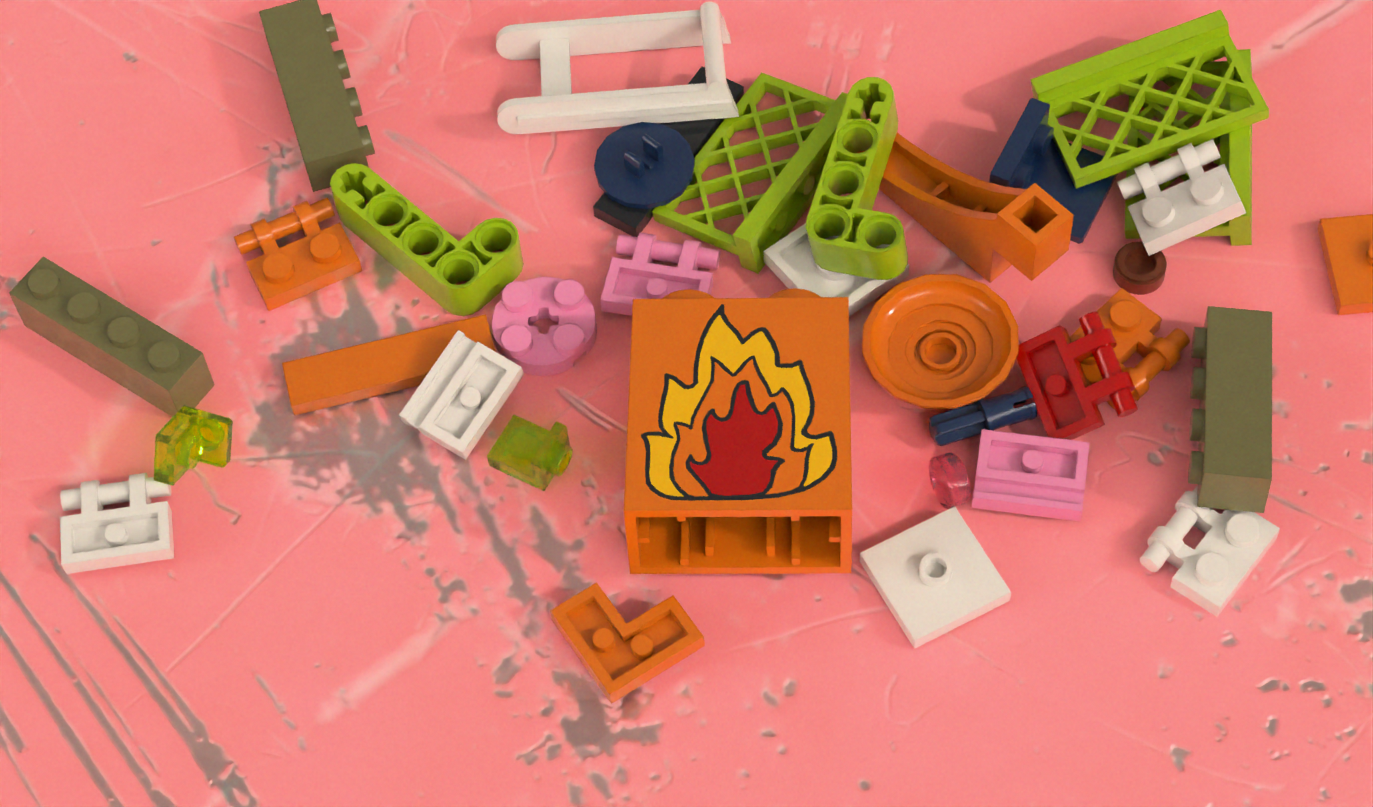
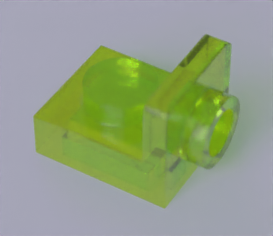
M184 405L155 435L154 481L174 486L188 469H194L199 461L224 468L231 460L233 421L228 417Z
M513 415L488 453L487 459L490 467L545 491L554 476L560 477L565 472L571 461L573 449L570 447L566 425L556 421L549 431L519 416Z

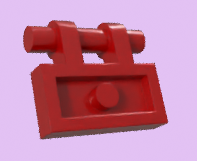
M1091 312L1079 318V323L1085 336L1071 342L1066 328L1059 325L1018 345V356L1016 359L1027 386L1033 395V401L1036 404L1048 437L1073 440L1105 425L1098 405L1108 400L1112 401L1118 417L1128 416L1138 410L1131 393L1135 389L1129 372L1122 371L1113 349L1117 346L1114 335L1110 328H1104L1098 312ZM1089 357H1094L1103 380L1089 386L1080 362Z

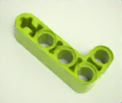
M879 77L863 78L853 84L848 92L806 219V231L814 262L820 268L871 279L889 280L904 272L908 265V252L901 221L892 214L872 210L899 123L892 86L885 79ZM845 193H852V194L847 195V196H840V195L845 194ZM831 236H839L832 240H825L826 238ZM882 244H889V246L885 248H875Z
M357 163L347 164L337 169L332 175L330 181L331 191L341 222L451 314L457 316L473 315L496 297L506 285L513 282L522 272L524 263L518 230L507 219H487L458 241L369 167ZM495 250H503L502 252H493ZM432 252L427 255H421L423 253ZM467 281L465 284L455 285L458 282Z

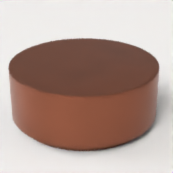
M1131 242L1124 245L1117 252L1113 266V277L1117 285L1128 293L1135 295L1149 294L1162 285L1167 261L1162 251L1149 256L1143 242Z

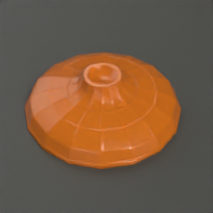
M925 274L897 284L875 302L863 325L862 355L873 379L894 398L923 409H956L983 399L1006 380L1018 356V324L1007 302L986 284L958 274Z

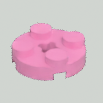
M537 277L525 281L511 282L503 289L502 298L497 303L492 315V331L498 352L521 366L523 373L529 375L551 376L574 367V360L581 357L585 350L586 355L594 346L597 336L593 304L585 295L584 287L572 279ZM544 318L558 323V325H551L549 333L540 334L537 326H533L536 321Z

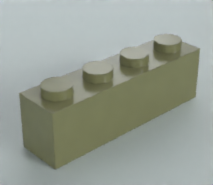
M298 0L259 11L313 192L331 187L332 175L344 165L357 163L369 167L366 156L375 154V150L367 125L357 127L355 117L362 116L363 113L355 87L345 89L343 83L344 79L351 78L343 49L334 52L331 43L339 41L331 12L322 15L317 0Z
M44 256L9 292L24 326L181 423L215 385L203 352Z
M1208 306L1204 327H1194L1191 358L1201 359L1200 367H1193L1190 399L1200 400L1199 409L1192 408L1189 441H1197L1199 444L1198 451H1191L1188 484H1198L1197 507L1264 513L1272 481V312Z

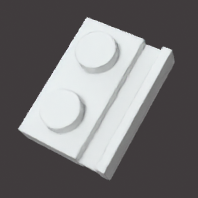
M458 330L399 414L401 421L408 426L415 427L426 437L466 460L523 377L522 367L480 342L472 341L463 332Z

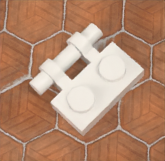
M1213 139L1196 147H1193L1192 143L1177 149L1178 155L1151 167L1147 162L1134 168L1135 174L1117 181L1125 200L1143 192L1146 195V199L1128 206V209L1149 256L1246 213L1225 164L1207 172H1204L1202 168L1203 165L1221 158ZM1188 173L1189 180L1161 192L1159 185Z
M147 473L129 475L128 481L100 484L99 480L81 482L80 488L61 490L60 499L63 511L81 509V514L60 517L61 565L66 574L173 559L172 510L168 501L151 503L152 498L171 496L172 489L169 475L148 477ZM130 502L129 507L103 510L104 505Z
M1196 486L1193 491H1185L1175 504L1176 513L1166 526H1158L1148 538L1147 543L1149 547L1140 557V562L1151 572H1157L1165 561L1178 568L1179 570L1173 576L1170 587L1218 617L1276 541L1280 528L1255 512L1225 509L1220 514L1212 508L1197 507ZM1192 526L1206 534L1195 549L1186 545L1182 540Z

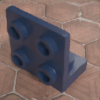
M1031 98L990 173L989 182L1021 189H1028L1032 184L1036 183L1074 215L1070 241L1078 244L1083 243L1118 174L1076 189L1052 139L1054 128L1048 126L1050 104ZM1081 148L1076 160L1080 168H1084L1102 161L1104 156Z

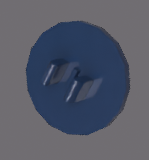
M648 122L626 125L608 135L597 149L594 163L597 182L603 192L611 200L621 205L640 209L663 206L681 196L692 181L695 167L691 146L678 131L663 124Z

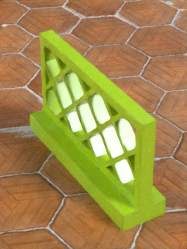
M1221 9L1030 79L1033 98L1050 104L1048 126L1054 128L1052 139L1076 189L1178 152L1177 149L1192 143L1194 146L1269 118V108L1229 35V23ZM1226 57L1230 65L1224 77L1200 71L1202 65ZM1172 76L1183 79L1176 95L1152 88L1155 82ZM1193 83L1217 89L1209 105L1186 98ZM1227 92L1245 97L1251 104L1250 107L1237 112L1219 108ZM1123 94L1135 97L1128 112L1105 106L1107 100ZM1146 100L1169 107L1161 122L1137 116ZM1179 110L1202 116L1199 125L1188 130L1171 126ZM1076 111L1088 114L1080 130L1060 125L1057 118ZM1098 118L1121 124L1113 140L1090 134ZM1131 127L1154 134L1149 144L1139 148L1123 144ZM1067 140L1073 142L1071 146L1069 145ZM1083 145L1106 152L1102 161L1084 168H1080L1076 158Z
M1240 49L1238 52L1252 76L1251 49ZM1213 61L1202 65L1200 71L1224 77L1230 65L1228 61ZM1172 76L1161 81L1171 87L1166 91L1167 93L1176 95L1183 79ZM1190 88L1186 98L1209 105L1217 90L1204 99ZM1227 92L1220 108L1237 112L1250 107L1251 104L1247 98ZM1129 95L1128 110L1135 99L1134 96ZM1146 100L1142 106L1145 109L1139 112L1137 116L1150 120L1156 117L1162 121L1167 112L1164 108L1167 106ZM1188 113L1180 120L1174 118L1171 126L1188 130L1202 116ZM1251 124L1213 138L1216 146L1220 143L1219 154L1221 158L1213 162L1218 166L1225 164L1246 213L1193 237L1230 236L1231 246L1252 245ZM1131 127L1128 132L1127 145L1139 148V146L1141 147L1151 142L1138 129ZM1167 155L1157 160L1159 162H1162L1164 160L1171 158V156ZM1134 168L1126 170V177L1135 174ZM1188 173L1179 176L1183 181L1190 179ZM1178 177L1159 185L1161 192ZM1144 192L1125 200L1126 239L1141 238L1128 206L1146 199Z
M761 72L736 104L739 117L724 119L695 156V167L691 183L681 196L666 205L655 207L652 211L654 220L738 255L741 267L759 274L765 266L763 251L787 236L813 201L848 94L842 92L834 100ZM766 92L784 98L786 103L758 112L756 109V105ZM815 110L825 114L818 123L803 127L798 126L796 115ZM790 117L792 130L764 137L761 125ZM756 127L759 139L730 146L729 140L735 132ZM794 143L798 144L799 149L793 157L772 163L769 150ZM763 152L766 165L737 172L734 160ZM729 161L732 174L707 181L702 180V174L708 167ZM768 178L771 179L772 184L765 193L744 198L742 185ZM736 187L739 200L709 207L707 195ZM698 197L702 198L704 210L686 215L674 211L680 202ZM739 214L744 216V221L733 235L718 230L714 226V221Z

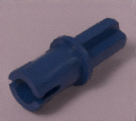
M1023 386L1018 390L985 400L981 399L972 404L933 415L928 420L930 435L936 445L945 446L980 435L982 429L996 430L1025 420L1036 419L1037 409L1035 402L1018 408L1013 407L1027 402L1026 400L1033 398V395L1027 386Z

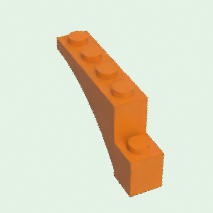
M898 132L896 133L879 189L989 283L1011 265L1029 280L1033 281L1069 251L1074 215L1036 183L1032 184L1028 189L1005 187L977 179L932 157Z

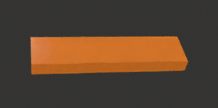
M486 314L283 362V371L294 416L419 386L458 330L463 332L472 341L480 342L495 351Z

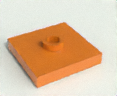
M1373 214L1321 218L1317 229L1337 314L1348 315L1373 312Z

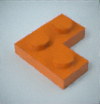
M597 582L550 610L553 623L611 704L705 646L703 634L674 595L628 623L625 622Z

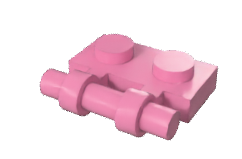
M640 232L638 237L619 234L616 254L631 256L632 260L611 258L600 299L601 310L632 316L633 299H662L671 292L684 289L699 290L711 295L713 273L698 271V267L717 270L721 251L702 247L700 241L685 239L684 243L680 244L657 240L656 235ZM653 260L676 263L678 266L654 264Z

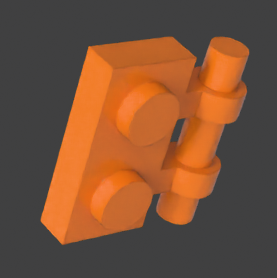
M328 198L310 205L306 200L292 206L293 212L269 222L265 218L250 224V230L233 237L241 255L260 248L263 255L247 261L246 264L268 311L362 272L360 260L341 223L339 222L323 230L318 225L319 222L335 216ZM302 230L304 238L283 247H278L276 240Z
M1123 288L1118 290L1096 311L1099 313L1104 328H1110L1117 343V346L1113 348L1122 371L1129 372L1135 386L1131 393L1134 400L1138 401L1150 389L1149 382L1161 371H1169L1181 359L1180 352L1190 343L1189 336L1179 328H1175L1165 338L1154 336L1160 329L1162 318ZM1081 326L1070 336L1071 342L1085 336ZM1135 352L1144 358L1134 368L1123 365ZM1089 357L1080 362L1089 386L1103 380L1094 357ZM1108 400L1107 403L1115 409L1112 401Z

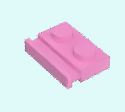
M982 429L972 508L1081 521L1090 442Z

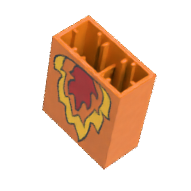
M793 288L778 291L768 298H714L703 291L684 289L671 292L662 299H633L624 489V520L630 574L851 573L852 460L848 297H820L812 291Z

